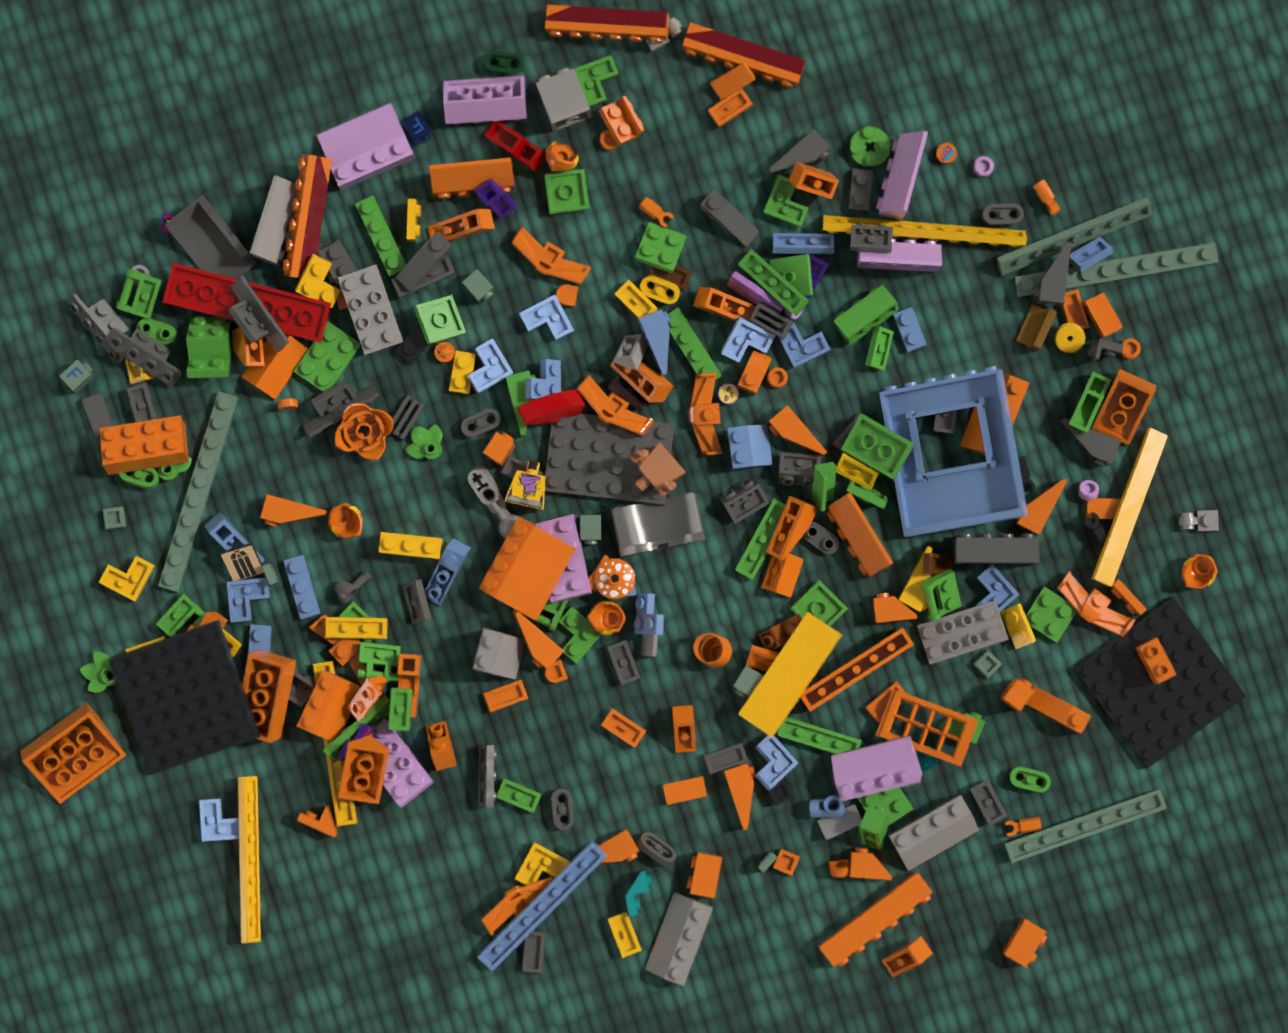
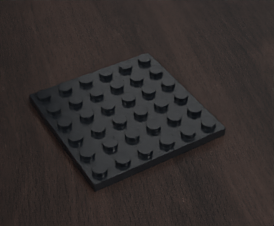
M1174 597L1169 598L1132 625L1123 637L1117 636L1073 668L1147 769L1246 697ZM1152 638H1158L1177 674L1159 684L1153 683L1135 647Z
M219 620L108 659L149 775L261 737Z

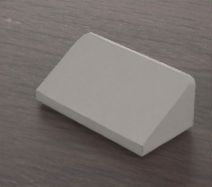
M644 334L625 336L613 360L614 363L637 370L648 347Z
M642 635V656H656L658 635Z
M852 804L845 808V814L840 819L824 817L817 820L825 839L828 840L859 826L862 818L855 804Z

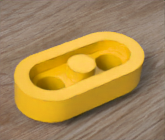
M653 275L646 276L640 284L641 292L645 296L666 304L675 303L680 296V289L676 284ZM648 283H654L655 287L649 288ZM667 290H672L674 295H668Z

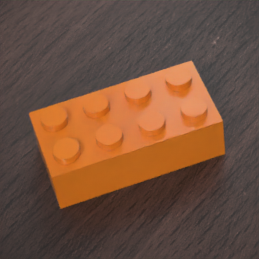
M181 415L100 428L102 464L108 475L189 462L186 425Z
M261 649L253 651L248 655L243 688L261 735L257 739L272 743L280 739L282 735L296 660Z

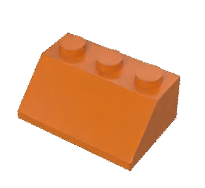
M323 670L297 727L329 741L337 739L341 735L351 714L347 706L361 686L327 670Z

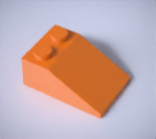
M1119 369L1092 429L1129 445L1155 394L1157 385Z

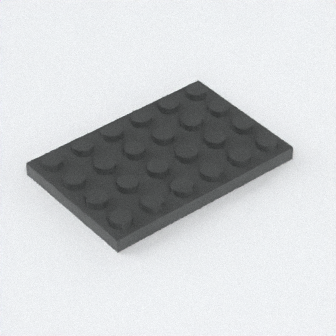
M580 413L577 416L562 417L559 422L551 424L545 474V492L665 505L666 495L661 496L660 492L656 491L652 485L643 492L635 485V482L643 475L638 470L639 464H635L629 458L637 449H647L650 454L659 443L671 454L674 424L653 422L649 430L644 435H640L615 424H606L598 418V415Z

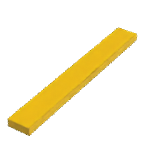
M1147 428L1092 576L1093 580L1112 587L1168 437L1155 429Z
M333 661L312 664L315 686L323 670L335 674ZM324 739L325 748L331 741ZM326 755L336 825L338 827L357 824L355 801L338 798L345 762L338 759L333 763Z
M257 776L238 777L241 943L261 941Z

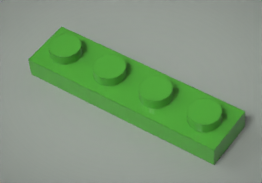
M372 195L355 203L389 277L399 274L406 266V263L374 196Z
M751 249L738 264L793 315L797 316L809 302L802 293L754 250Z
M677 308L668 314L670 318V323H668L670 334L695 373L717 372L715 381L722 377L680 309Z
M773 499L735 571L751 580L754 579L767 555V548L786 506L785 504Z
M385 695L375 702L362 721H355L351 726L346 727L337 739L328 743L323 751L333 763L339 759L338 757L346 739L354 741L362 723L374 728L390 713L391 701Z
M786 717L777 733V736L835 754L859 749L862 741Z

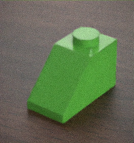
M971 711L970 714L963 713V715L978 720L971 739V743L976 744L986 721L981 720L982 715ZM952 718L947 732L960 737L965 723ZM946 721L938 723L936 728L943 730Z
M868 806L859 827L862 844L880 851L883 848L889 824L888 813L884 809Z

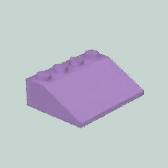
M391 103L317 135L326 158L332 159L331 170L341 191L415 159Z
M928 132L900 134L899 139H894L892 151H895L893 159L889 158L886 170L890 172L888 178L884 177L881 189L885 191L883 198L879 197L876 209H880L878 215L898 221L903 220L910 202Z

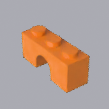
M399 654L398 688L413 689L411 717H417L422 656Z

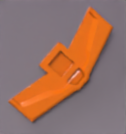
M523 226L520 227L511 242L536 267V270L545 276L551 275L582 284L591 270L590 266L562 259L565 251L550 242H547L545 247H543Z
M717 372L696 374L689 409V421L692 423L702 455L723 454L713 424H721L719 403H711Z
M590 374L577 387L579 393L596 411L598 418L606 424H615L640 435H644L653 425V419H648L626 410L629 407V403L614 392L608 397L591 378Z
M1069 571L1057 589L1088 623H1093L1123 637L1129 631L1135 619L1128 618L1107 608L1111 600L1097 589H1094L1089 595Z
M326 615L320 617L309 627L334 645L329 652L342 666L349 661L355 675L357 674V669L365 670L366 665L358 664L359 643L362 642L360 638H325V617H328ZM357 677L362 686L366 680Z
M552 876L523 887L515 886L506 891L504 898L481 919L489 934L493 935V932L513 913L516 917L553 880Z

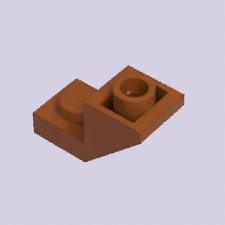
M800 614L759 634L758 636L764 648L773 651L786 644L802 621Z

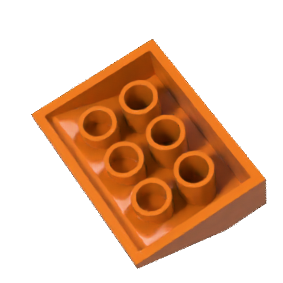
M518 516L479 589L530 618L537 620L576 548L529 520Z
M87 702L20 751L22 762L59 804L126 756L119 743Z

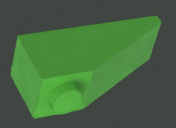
M530 371L506 376L521 437H526L528 425L524 424L517 408L532 401V399H526V378H536L535 374H530Z

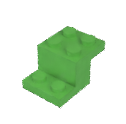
M191 317L186 338L189 357L187 378L229 377L233 356L230 337L232 320L220 317Z

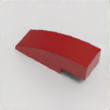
M499 121L493 122L484 134L492 143L535 173L546 160V154L540 148Z
M576 389L540 397L519 406L517 411L525 425L559 422L562 417L579 415L585 403Z

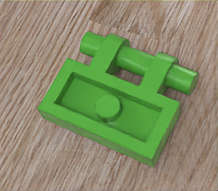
M360 642L358 664H364L366 667L365 670L357 669L356 676L367 680L383 675L387 680L386 683L390 681L397 682L398 673H391V667L398 668L401 646ZM373 665L383 666L384 671H373Z

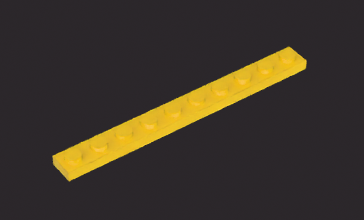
M823 215V230L829 233H838L839 231L850 234L852 225L863 223L867 226L886 225L887 227H893L892 238L904 236L913 240L928 238L931 241H939L943 239L953 243L968 241L971 244L982 242L993 246L1008 244L1011 247L1026 246L1027 242L1026 231Z

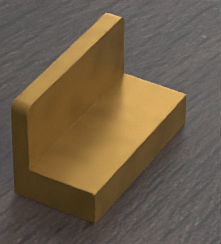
M1032 305L1016 341L1039 351L1057 311L1052 309L1047 311Z

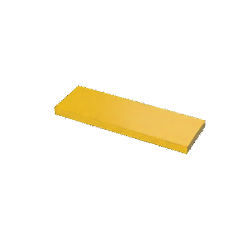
M807 612L738 714L773 738L842 635Z

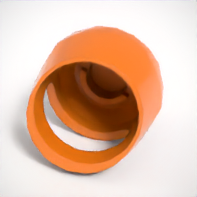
M704 633L694 642L693 649L696 657L703 664L711 668L723 667L731 658L732 647L730 642L718 634ZM704 638H706V639L703 641V643H702V645H701V647H700V654H699V644L701 643V641H702Z

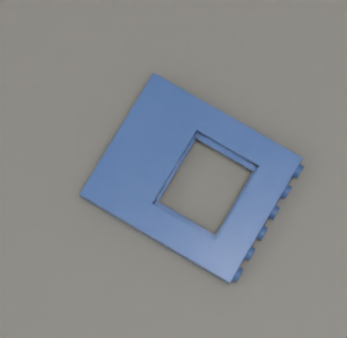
M992 366L984 368V372L977 373L976 370L964 372V376L957 377L956 374L944 376V380L937 381L936 378L925 379L924 384L917 385L916 382L905 383L903 388L897 389V386L885 387V391L879 392L885 427L915 444L894 480L904 537H913L1028 516L1003 370ZM977 406L987 462L925 473L916 418Z

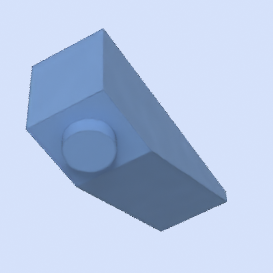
M656 309L638 317L637 320L660 374L665 375L667 374L670 332L668 323H670V318L666 311L663 312L662 309Z
M220 512L205 525L209 534L225 550L232 549L234 546L239 547L249 544ZM257 552L262 563L265 559Z

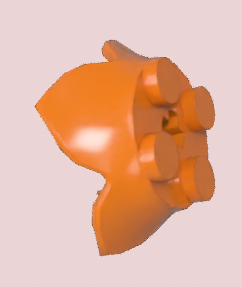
M363 403L350 404L343 411L342 422L336 430L335 446L345 452L357 451L361 457L368 460H378L385 450V437L393 429V418L385 411L370 408ZM364 425L365 427L368 426L369 428L367 429L366 433H363L362 431H358V429H360V426Z

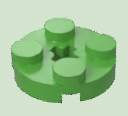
M867 126L858 130L852 137L850 154L854 162L861 167H878L888 158L891 143L882 130ZM873 143L875 151L870 150L866 152L867 147L865 144Z

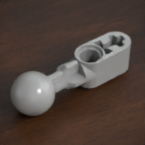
M477 465L470 471L468 482L480 501L486 504L491 513L497 515L500 520L499 532L506 539L518 516L510 514L507 510L506 502L500 493L499 486L487 468ZM475 474H481L482 478H475L474 476ZM485 490H492L494 497L486 496Z

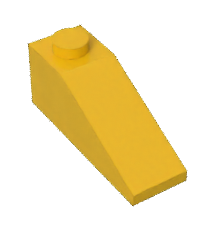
M929 546L923 552L898 598L904 605L917 612H921L922 609L926 610L928 607L921 583L931 578L930 574H923L924 553H932V548Z

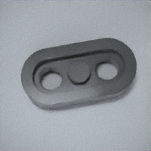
M1015 203L990 204L982 213L984 222L992 226L1015 225L1024 216L1022 207ZM1009 212H1015L1016 217L1011 218ZM989 213H995L996 218L991 219L989 217Z
M486 409L464 419L461 424L462 432L467 437H477L497 428L500 425L501 417L496 410ZM489 416L494 417L493 423L487 422ZM470 424H474L476 426V429L474 431L468 430V426Z
M812 522L803 535V538L826 555L835 553L839 548L837 537L816 522ZM814 528L816 535L811 536L809 529ZM827 540L832 541L833 546L831 548L825 546Z
M557 789L551 797L553 820L557 828L567 830L574 823L572 796L566 789ZM564 795L566 797L565 802H559L558 796ZM563 815L567 816L568 822L562 823L560 817Z
M645 832L638 839L640 850L660 865L669 866L676 859L675 850L655 834Z

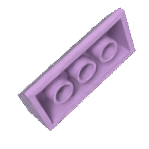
M524 76L444 81L443 105L446 124L456 125L468 122L479 123L483 121L498 122L501 120L526 119Z
M892 239L891 253L858 251L857 268L938 272L942 267L941 245H936L935 241H924V244H917L915 240H904V243H899Z
M911 736L831 756L834 780L841 801L921 781L922 770Z

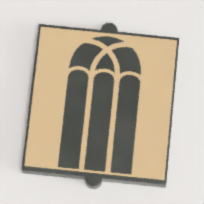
M252 543L239 547L234 546L232 549L220 552L232 581L249 580L251 577L264 574L263 565Z

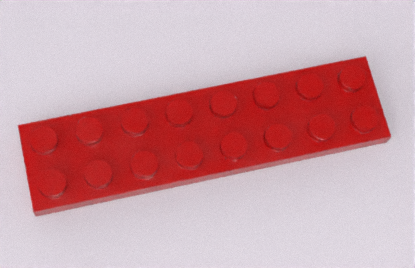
M173 263L163 303L235 321L228 310L231 306L240 303V300L231 289V286L237 279ZM247 282L284 334L322 343L331 303Z

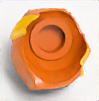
M552 142L545 151L546 161L552 172L573 170L578 163V155H575L572 148L568 145H558L557 142Z
M344 503L336 505L330 510L328 526L337 537L349 539L361 535L363 517L355 506Z
M1194 554L1188 558L1182 568V578L1185 586L1194 589L1209 587L1214 582L1218 572L1214 559L1207 554Z
M602 601L595 604L587 616L593 629L602 633V635H611L619 632L626 621L621 607L612 601Z

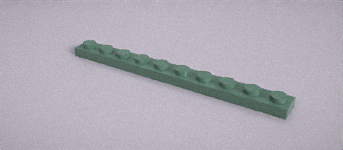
M1215 243L1098 262L1083 272L1078 271L1075 267H1069L1066 289L1217 264L1219 261ZM1046 272L1015 277L1018 298L1035 295V287L1039 285Z
M218 391L158 586L176 592L180 590L239 397Z

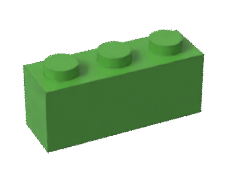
M883 285L876 287L864 299L857 300L849 310L837 315L834 320L836 329L851 346L873 330L874 326H878L899 310L898 303Z

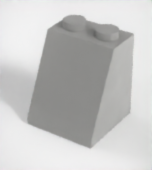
M562 69L557 72L558 75L552 77L546 75L539 78V82H536L537 90L553 132L591 118L588 102L574 69Z
M484 628L473 669L516 679L525 647L524 639Z

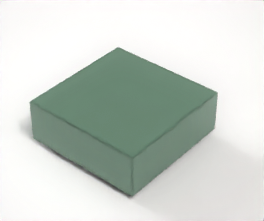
M123 506L102 509L106 530L127 527Z
M266 564L262 566L269 585L274 586L278 584L279 580L273 565Z
M986 650L973 665L989 679L1002 663L989 650Z
M772 851L769 852L758 864V868L764 873L778 857Z

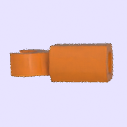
M1045 180L1038 182L1032 187L1042 204L1047 206L1052 216L1061 210L1053 199L1055 196Z
M645 197L639 205V208L654 220L658 219L662 227H668L663 222L665 217L671 220L674 219L671 213L663 212V208L648 197Z
M1039 816L1020 819L1017 823L1010 820L1004 822V825L1013 826V831L1006 833L1007 836H1014L1019 831L1022 834L1042 830Z

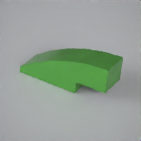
M1094 371L1091 373L1070 419L1069 426L1088 433L1111 379Z

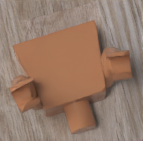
M661 443L650 454L647 449H637L629 458L635 464H639L638 470L643 475L635 482V485L641 492L652 485L656 491L660 492L661 496H664L676 488L674 481L683 477L686 473Z

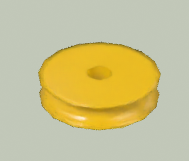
M1065 323L1056 330L1054 340L1056 346L1061 351L1074 353L1083 347L1085 334L1078 324Z

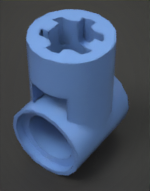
M832 795L826 799L810 800L811 818L831 817L832 819H840L845 814V806L837 796ZM839 804L837 810H830L832 805Z

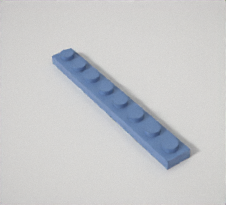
M591 841L478 954L477 958L493 971L607 857V854Z

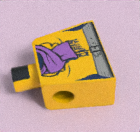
M528 460L526 472L516 471L505 502L544 510L546 477L538 475L540 463Z

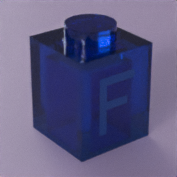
M419 111L414 112L401 121L415 145L418 143L422 145L431 139L430 136L433 134Z

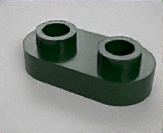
M490 51L484 57V66L492 73L517 75L524 69V60L516 53ZM492 60L498 61L496 66H492L490 63ZM512 62L518 63L516 68H512L510 65Z

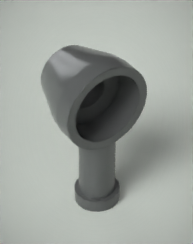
M364 570L363 574L352 584L342 580L336 585L335 591L343 603L350 601L356 595L358 589L368 579L372 578L367 571Z

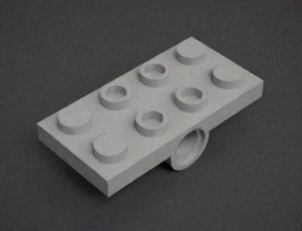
M377 265L338 277L364 354L366 355L403 342Z
M996 600L942 617L937 621H929L917 625L929 664L1008 640Z

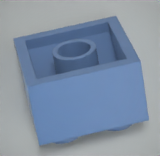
M746 425L727 428L732 470L773 465L767 425Z

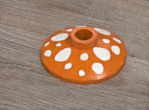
M621 559L604 561L595 573L597 590L609 599H620L627 596L635 584L633 568ZM617 575L619 577V580L617 582H612L611 576Z

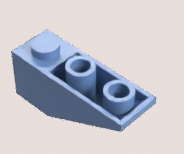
M454 538L450 541L426 587L425 596L428 600L438 605L442 604L471 547Z

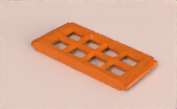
M893 689L876 735L887 740L902 738L890 733L895 718L907 722L902 737L908 735L911 725L918 726L924 730L919 743L912 741L915 750L961 767L978 720ZM901 700L914 704L909 719L897 715ZM918 706L931 710L926 725L913 721ZM935 712L948 717L943 731L930 727ZM952 718L965 723L960 737L947 733ZM928 731L941 735L936 750L923 745ZM945 737L958 741L953 756L940 751Z

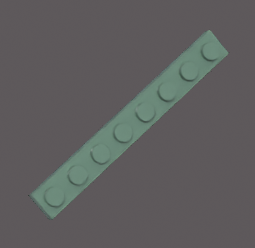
M1148 197L1137 200L1107 214L1100 215L1092 220L1060 231L1055 235L1006 253L997 258L999 271L1002 276L1060 253L1067 242H1071V248L1152 216L1151 202Z
M1160 789L1006 842L1004 845L1010 862L1014 863L1165 810L1167 807Z

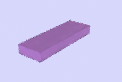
M736 271L731 276L727 284L729 288L755 305L759 302L779 314L782 313L785 306L774 296Z

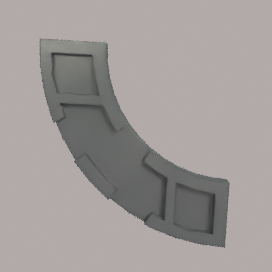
M204 195L165 224L166 228L200 270L238 279L257 264Z
M695 492L666 498L665 505L641 503L617 507L611 510L621 557L706 540Z

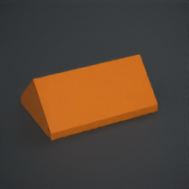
M285 334L289 343L278 353L267 339L263 345L265 366H248L242 375V378L275 400L309 350L289 334Z
M371 736L348 742L338 798L379 804L390 749Z

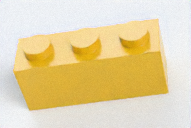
M381 532L379 553L440 560L444 539Z

